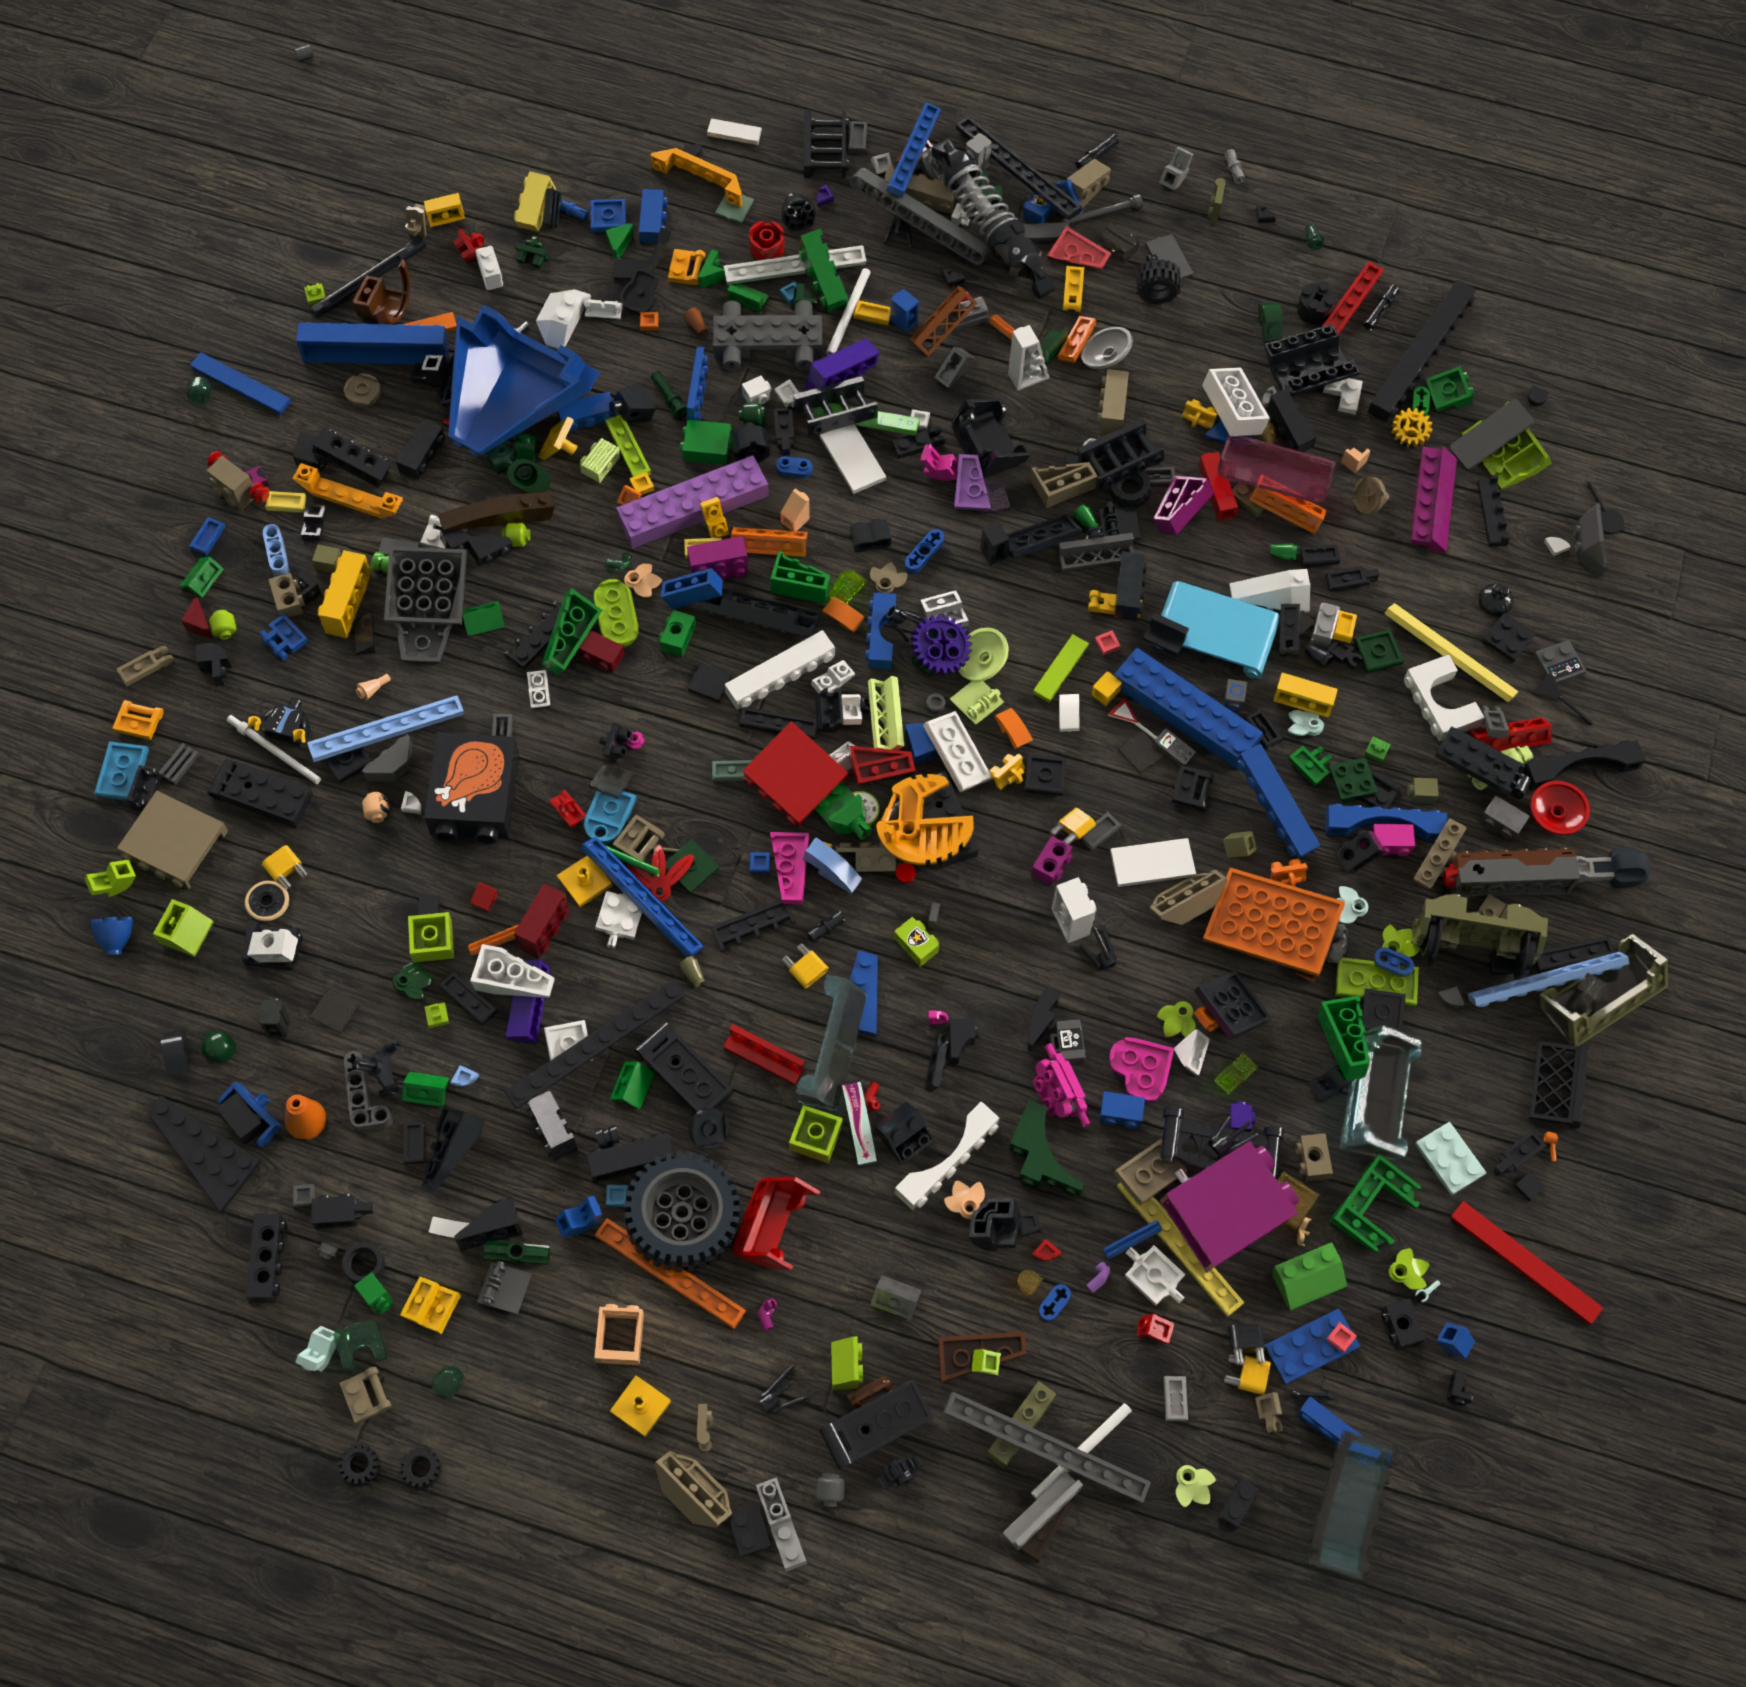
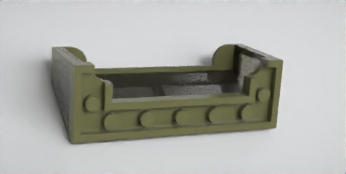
M1632 934L1626 939L1621 940L1618 944V952L1628 956V965L1622 966L1619 970L1610 969L1603 971V974L1584 976V979L1572 982L1559 992L1555 988L1544 990L1540 994L1541 1009L1571 1046H1580L1668 987V960Z

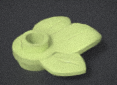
M1189 1465L1182 1466L1176 1474V1479L1179 1483L1176 1488V1497L1183 1507H1187L1192 1500L1199 1504H1209L1210 1492L1208 1486L1216 1481L1213 1474L1206 1469L1196 1470ZM1185 1473L1191 1476L1190 1481H1186L1183 1478Z

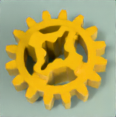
M1407 408L1406 413L1401 410L1400 414L1395 416V421L1392 423V427H1394L1392 433L1396 434L1395 440L1401 439V445L1405 442L1407 447L1410 444L1417 447L1418 442L1423 445L1425 440L1429 439V434L1432 432V428H1430L1432 422H1427L1429 415L1424 417V411L1418 413L1417 408H1415L1412 412L1410 408Z

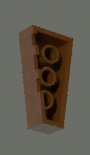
M1025 1332L938 1337L940 1383L974 1373L972 1372L974 1350L983 1349L1001 1353L999 1364L1025 1356L1027 1354Z

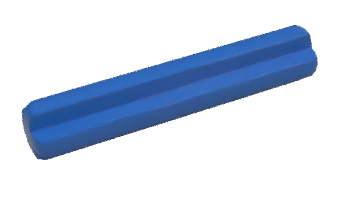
M1156 1220L1105 1247L1104 1253L1110 1259L1161 1232L1162 1227Z

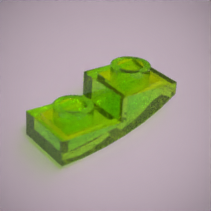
M1242 1053L1214 1081L1229 1095L1258 1069V1066L1247 1055Z

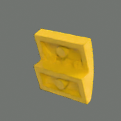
M419 1277L400 1316L442 1334L461 1295L458 1292L440 1286L436 1282Z

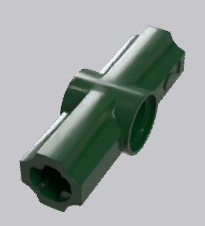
M486 1241L484 1246V1260L511 1262L515 1265L523 1263L548 1265L550 1259V1246L523 1244L520 1241H513L511 1243ZM521 1249L522 1254L520 1256H512L514 1250Z

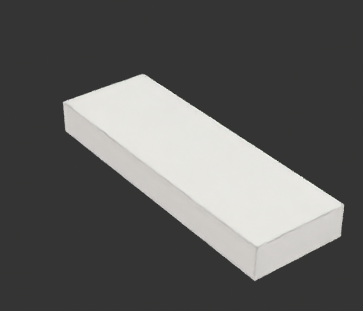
M711 119L707 136L758 145L762 128Z

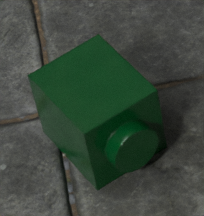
M528 434L517 436L515 442L516 460L527 459L536 463L535 436Z

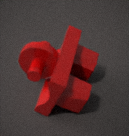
M460 229L458 231L460 236L453 242L459 251L466 247L468 248L461 253V256L469 263L477 259L476 247L479 249L483 248L482 244L485 239L482 234H476L475 232L471 234L470 238L463 229Z
M563 790L557 797L549 800V803L570 828L575 827L586 818V814L566 790Z

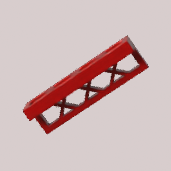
M1543 717L1507 723L1509 728L1508 738L1488 736L1486 727L1469 729L1471 737L1498 751L1517 746L1521 748L1552 743V725Z
M734 1024L730 1027V1036L723 1046L724 1050L796 1086L805 1070L804 1060Z

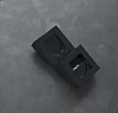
M307 504L303 516L302 540H321L326 505Z

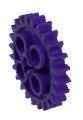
M941 614L936 619L931 615L929 620L925 618L922 621L923 623L920 622L913 631L915 635L911 637V640L914 642L910 647L916 649L912 652V655H918V658L915 660L916 662H923L921 668L925 665L928 666L927 672L934 669V675L941 671L942 676L946 672L951 675L954 670L958 672L961 669L960 667L963 668L970 659L968 655L972 652L969 649L972 642L967 640L971 635L964 634L967 628L961 629V622L955 624L956 618L949 621L948 615L944 619H942ZM928 633L933 634L935 639L930 638ZM946 633H950L953 639L949 638ZM930 651H933L937 657H933ZM948 651L953 652L955 657L950 656Z

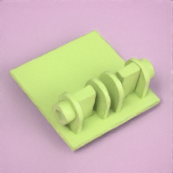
M971 681L950 698L975 725L1004 703L999 697L1001 695L998 689H991L984 681Z

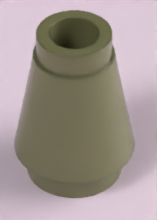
M693 956L679 963L680 971L694 987H698L705 982L699 963Z

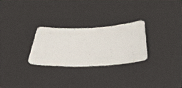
M433 1217L429 1232L454 1238L469 1223Z

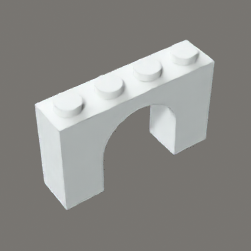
M1449 655L1410 668L1404 677L1406 687L1410 688L1415 703L1419 704L1423 718L1429 722L1431 732L1437 737L1438 741L1444 740L1451 726L1466 732L1469 729L1480 727L1484 720V716L1476 702L1457 709H1446L1439 706L1433 700L1430 689L1454 679L1458 671Z

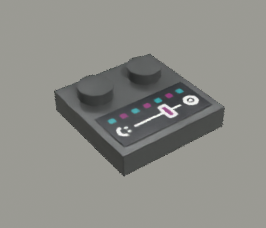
M1569 640L1534 653V657L1545 677L1552 671L1557 684L1585 675L1586 673L1584 665Z

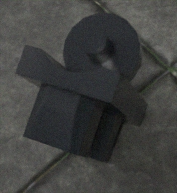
M612 723L607 737H601L599 741L600 744L604 745L603 755L610 758L613 763H618L619 759L626 758L627 748L623 746L624 741H630L633 733L618 723Z

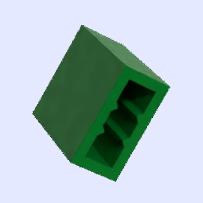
M687 420V426H683L682 431L684 442L680 443V453H683V461L727 465L731 443V424Z

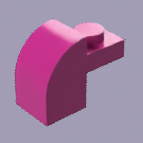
M925 445L920 459L925 466L924 473L930 478L941 481L957 480L959 461L953 454L940 456L932 445Z

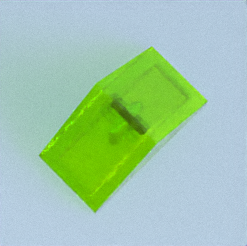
M854 570L841 572L829 593V597L831 599L836 597L847 604L867 580Z

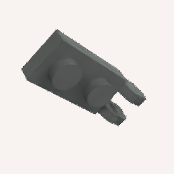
M1483 705L1481 712L1484 716L1483 721L1488 736L1508 738L1509 728L1500 706H1494L1493 711H1489L1488 706Z

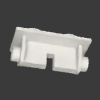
M585 300V316L621 319L623 304L618 303V301L601 302V300Z

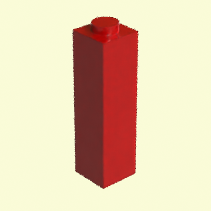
M1219 452L1201 455L1198 466L1202 478L1208 479L1214 491L1210 500L1217 520L1235 517L1238 505Z

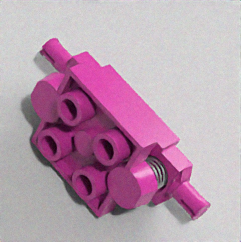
M1052 1043L1047 1044L1044 1048L1049 1055V1060L1044 1059L1036 1064L1038 1075L1032 1080L1034 1087L1038 1091L1043 1105L1048 1107L1049 1117L1057 1115L1062 1118L1071 1115V1118L1078 1117L1082 1127H1086L1091 1124L1086 1115L1087 1105L1084 1101L1086 1096L1069 1061H1065L1062 1053H1056Z

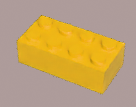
M343 550L342 556L337 559L336 571L331 575L329 589L325 590L324 602L318 608V616L326 634L348 638L353 620H355L372 574L366 555Z

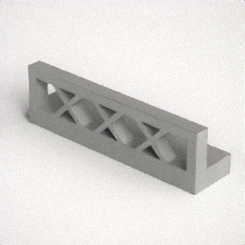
M1065 1472L1002 1533L1003 1536L1018 1551L1081 1490L1083 1484L1079 1480L1075 1482Z

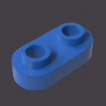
M783 456L776 461V470L782 476L807 478L813 472V465L808 459Z
M1383 947L1378 949L1373 958L1377 967L1400 977L1409 976L1414 969V962L1410 957L1389 948ZM1380 958H1385L1387 962L1381 961ZM1399 966H1404L1406 970H1401Z

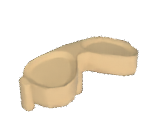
M1307 1217L1303 1219L1297 1236V1244L1303 1247L1305 1246L1303 1244L1304 1235L1309 1236L1310 1232L1305 1231L1308 1222L1311 1221Z

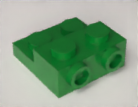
M1461 366L1426 379L1437 412L1453 406L1457 409L1473 403L1472 397H1475L1472 386L1468 387L1467 382H1470L1467 372L1462 371Z

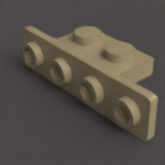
M1451 818L1448 819L1413 879L1415 882L1431 889L1438 877L1443 878V872L1448 868L1445 866L1447 861L1451 863L1457 853L1454 849L1466 830L1464 825Z
M842 842L840 846H836V852H856V872L896 871L895 856L883 846L882 842H879V845H871V842H860L859 846H852L850 842Z

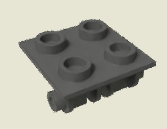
M501 1261L491 1262L477 1303L518 1314L532 1273L505 1266V1263Z

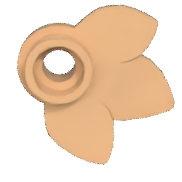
M641 564L635 570L629 571L624 581L629 588L634 589L638 596L648 598L652 596L651 589L659 587L662 579L651 573L652 564Z
M955 1181L952 1189L953 1196L946 1197L944 1202L950 1211L960 1213L966 1219H971L973 1211L979 1208L985 1198L984 1188L980 1182L969 1188L964 1183ZM971 1206L973 1211L967 1212L966 1207Z

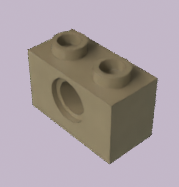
M1326 1134L1300 1136L1295 1144L1297 1156L1300 1155L1299 1172L1300 1175L1304 1176V1181L1330 1179L1333 1171ZM1308 1155H1315L1318 1161L1310 1160Z

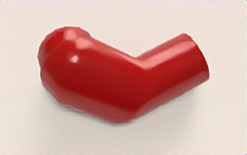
M873 1081L870 1082L864 1093L867 1110L875 1112L880 1108V1103L877 1102L875 1097L880 1086Z

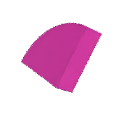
M928 1011V1025L949 1023L947 1013Z

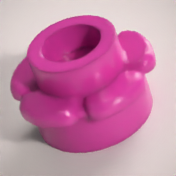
M637 731L635 733L632 732L631 740L625 741V743L632 750L640 749L644 744L643 735Z

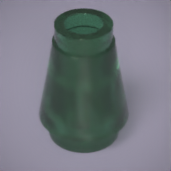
M1314 224L1307 225L1305 228L1307 245L1312 250H1319L1324 245V237Z

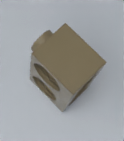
M291 573L268 579L279 615L285 614L290 618L303 614L302 606L305 604L302 595L297 593V590H300L297 579L293 580Z

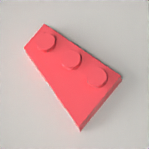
M1066 226L1047 255V258L1102 270L1111 253Z

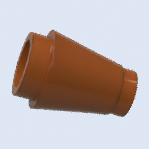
M691 308L685 312V322L699 336L705 334L707 328L700 311L696 308Z

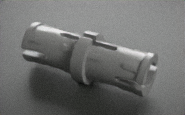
M1230 149L1226 151L1227 153L1224 156L1228 162V170L1232 173L1234 182L1240 184L1245 180L1241 169L1242 164L1238 161L1235 150Z

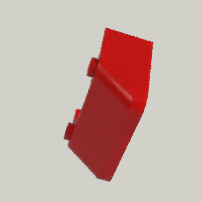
M772 1177L759 1180L754 1188L732 1247L733 1255L772 1270H792L793 1266L784 1261L783 1251L777 1248L790 1212L801 1209L805 1204L806 1196L819 1195L821 1191L797 1177Z

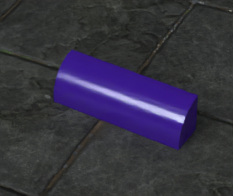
M541 960L524 961L547 974L550 972V967ZM513 995L506 1032L507 1038L522 1043H537L545 997Z

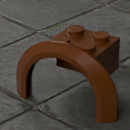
M404 259L401 260L398 266L402 277V291L388 289L382 278L366 275L352 302L358 317L376 320L378 324L394 325L402 318L410 297V276Z

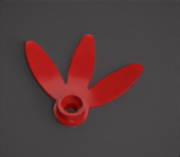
M657 846L653 854L652 866L660 869L658 876L653 875L652 877L648 872L630 864H627V869L645 887L651 889V893L660 902H664L671 895L670 887L679 881L690 868L694 856L690 854L680 859L666 875L665 854L662 846ZM660 888L663 889L662 895H658L657 893L658 889Z

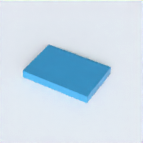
M109 742L95 789V796L127 801L138 766H145L149 748L141 745Z

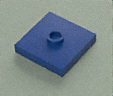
M590 200L591 232H606L607 229L625 225L626 200Z

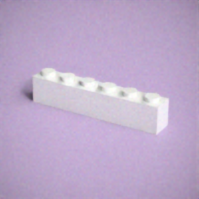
M822 630L725 684V693L737 710L748 707L753 701L766 697L769 692L779 690L789 681H795L802 674L815 670L818 665L831 661L835 657V647Z

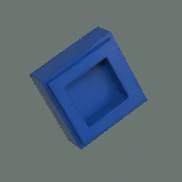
M750 852V873L770 874V853Z

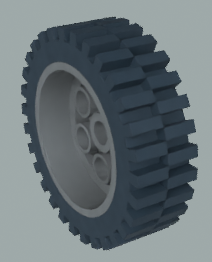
M676 1152V1158H671L669 1153L665 1154L664 1161H661L659 1157L655 1158L653 1166L648 1162L644 1166L643 1173L640 1170L637 1172L636 1181L632 1179L630 1190H627L624 1206L627 1235L629 1234L631 1244H635L636 1251L639 1254L643 1252L644 1259L647 1262L652 1259L653 1265L658 1268L660 1264H664V1270L668 1271L673 1266L676 1267V1272H682V1267H688V1272L694 1271V1266L699 1265V1268L702 1269L706 1267L707 1261L710 1264L716 1262V1256L718 1255L721 1258L725 1254V1248L729 1249L731 1246L732 1238H735L739 1224V1194L736 1195L737 1188L735 1184L732 1185L731 1176L729 1174L724 1175L725 1169L721 1165L717 1169L714 1160L710 1159L709 1163H706L705 1156L700 1155L698 1160L694 1159V1153L688 1152V1158H682V1152ZM682 1191H686L690 1195L686 1198H683L679 1196V1193ZM669 1200L670 1204L662 1206L660 1201ZM704 1203L707 1207L705 1209H698L696 1205ZM680 1211H684L688 1215L684 1218H680L676 1214ZM659 1220H666L668 1224L666 1226H659L657 1222ZM696 1223H702L705 1227L701 1230H698L694 1228V1225ZM681 1231L685 1233V1236L677 1238L674 1234Z

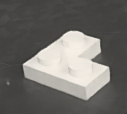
M1350 378L1325 385L1323 393L1341 396L1338 411L1356 415L1363 381Z

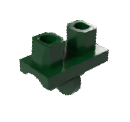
M535 236L532 237L531 241L526 239L525 245L515 243L514 246L516 261L525 264L527 257L530 256L533 257L531 265L541 268L544 260L548 261L549 255H546V250H542L543 244L538 243L539 239Z

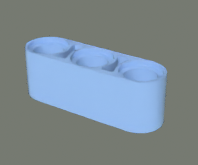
M274 524L266 525L263 529V537L274 577L290 573V568L279 527Z

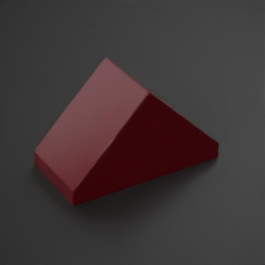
M198 597L194 598L181 619L184 628L209 639L213 638Z

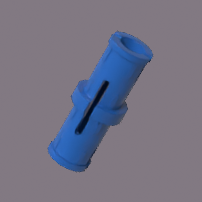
M561 199V211L570 217L573 216L583 222L586 221L589 211L576 206L573 202L570 203Z

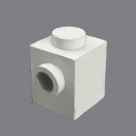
M762 376L742 384V395L747 403L759 402L764 404L770 400L771 386L768 381H764Z

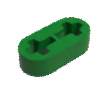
M1421 386L1417 387L1413 392L1411 411L1413 412L1415 408L1418 410V407H1421L1425 417L1429 412L1430 392L1427 388Z

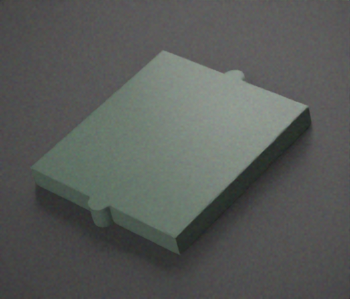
M742 195V206L738 207L727 202L724 196L715 215L726 218L728 221L732 220L742 224L754 199Z

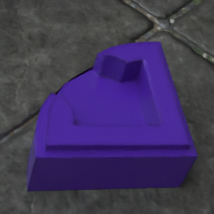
M827 185L822 186L817 194L818 207L834 201V196Z

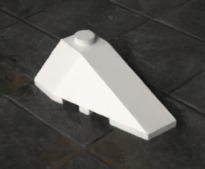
M482 944L470 981L476 991L500 995L549 998L555 978L535 966L532 967L525 963L519 957L516 958L509 954L503 948Z

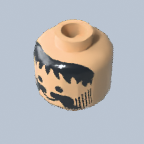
M372 792L363 799V813L366 819L379 823L389 815V804L386 796L379 792Z

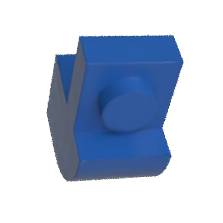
M595 1196L587 1197L578 1207L563 1210L555 1218L562 1238L578 1235L600 1223L598 1218L602 1215L601 1208Z

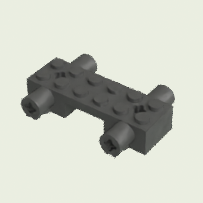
M805 300L798 301L795 304V315L741 316V305L738 302H725L723 305V316H714V358H723V368L725 370L737 371L741 367V358H750V350L786 349V358H795L797 369L809 371L813 358H822V315H813L812 303Z

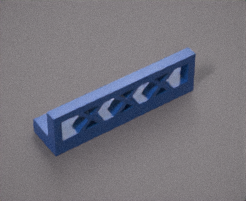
M1311 1397L1307 1399L1297 1413L1299 1418L1367 1469L1374 1465L1382 1451Z

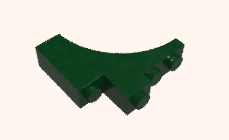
M1028 1100L1009 1146V1150H1012L1014 1155L1027 1157L1020 1172L1019 1180L1028 1187H1038L1042 1180L1045 1185L1051 1188L1058 1187L1070 1196H1080L1085 1183L1066 1172L1056 1161L1048 1146L1045 1135V1117L1048 1107Z

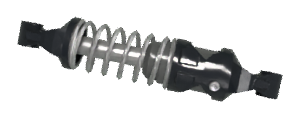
M947 138L932 146L931 151L935 159L947 163L944 186L949 191H955L954 199L963 198L960 203L961 208L971 206L967 211V216H976L973 220V225H982L980 234H986V243L994 253V256L1006 263L1005 267L1011 277H1023L1032 280V291L1038 299L1055 291L1052 279L1041 267L1042 251L1031 239L1025 236V226L1015 218L1013 213L1008 212L1007 204L1001 203V196L995 194V187L988 185L989 180L987 177L982 176V169L979 168L976 161L970 160L966 153L955 149L952 142ZM980 180H985L986 185L978 187ZM987 188L992 189V194L984 195ZM963 189L965 193L957 196L958 192ZM997 197L999 203L992 205V199ZM968 198L971 200L970 203L963 205ZM1000 206L1005 207V211L998 209ZM976 207L977 211L970 214L971 210ZM981 216H983L984 220H982V221L976 223V221H977Z

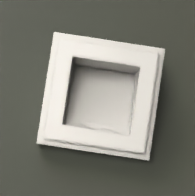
M889 153L871 158L876 174L886 172L887 165H892Z

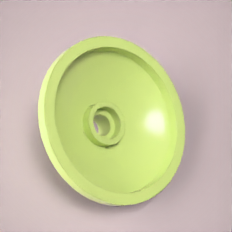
M980 628L969 634L971 637L967 641L972 642V645L969 647L972 652L968 655L970 659L966 662V665L963 668L960 667L961 669L959 670L963 677L975 682L984 681L996 675L1004 666L1008 657V643L1004 635L993 628Z

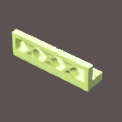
M890 676L884 682L870 679L868 680L874 748L900 750L904 747L898 677ZM875 686L881 687V695L877 693ZM877 702L883 707L882 713L877 708ZM878 719L883 722L884 730L878 724ZM880 736L886 741V746L880 744Z

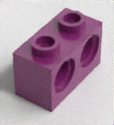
M1051 836L1034 863L1031 875L1052 886L1055 880H1060L1064 872L1062 870L1064 865L1068 866L1073 858L1071 854L1072 846ZM1054 852H1060L1062 856H1056ZM1049 867L1052 868L1053 871L1048 872L1044 868Z

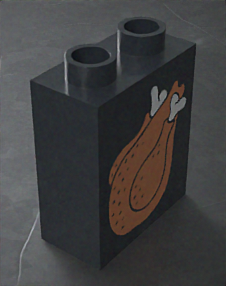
M437 732L424 817L429 833L434 835L435 839L442 842H455L458 836L473 837L474 841L486 845L497 843L498 838L509 839L520 755L515 737Z

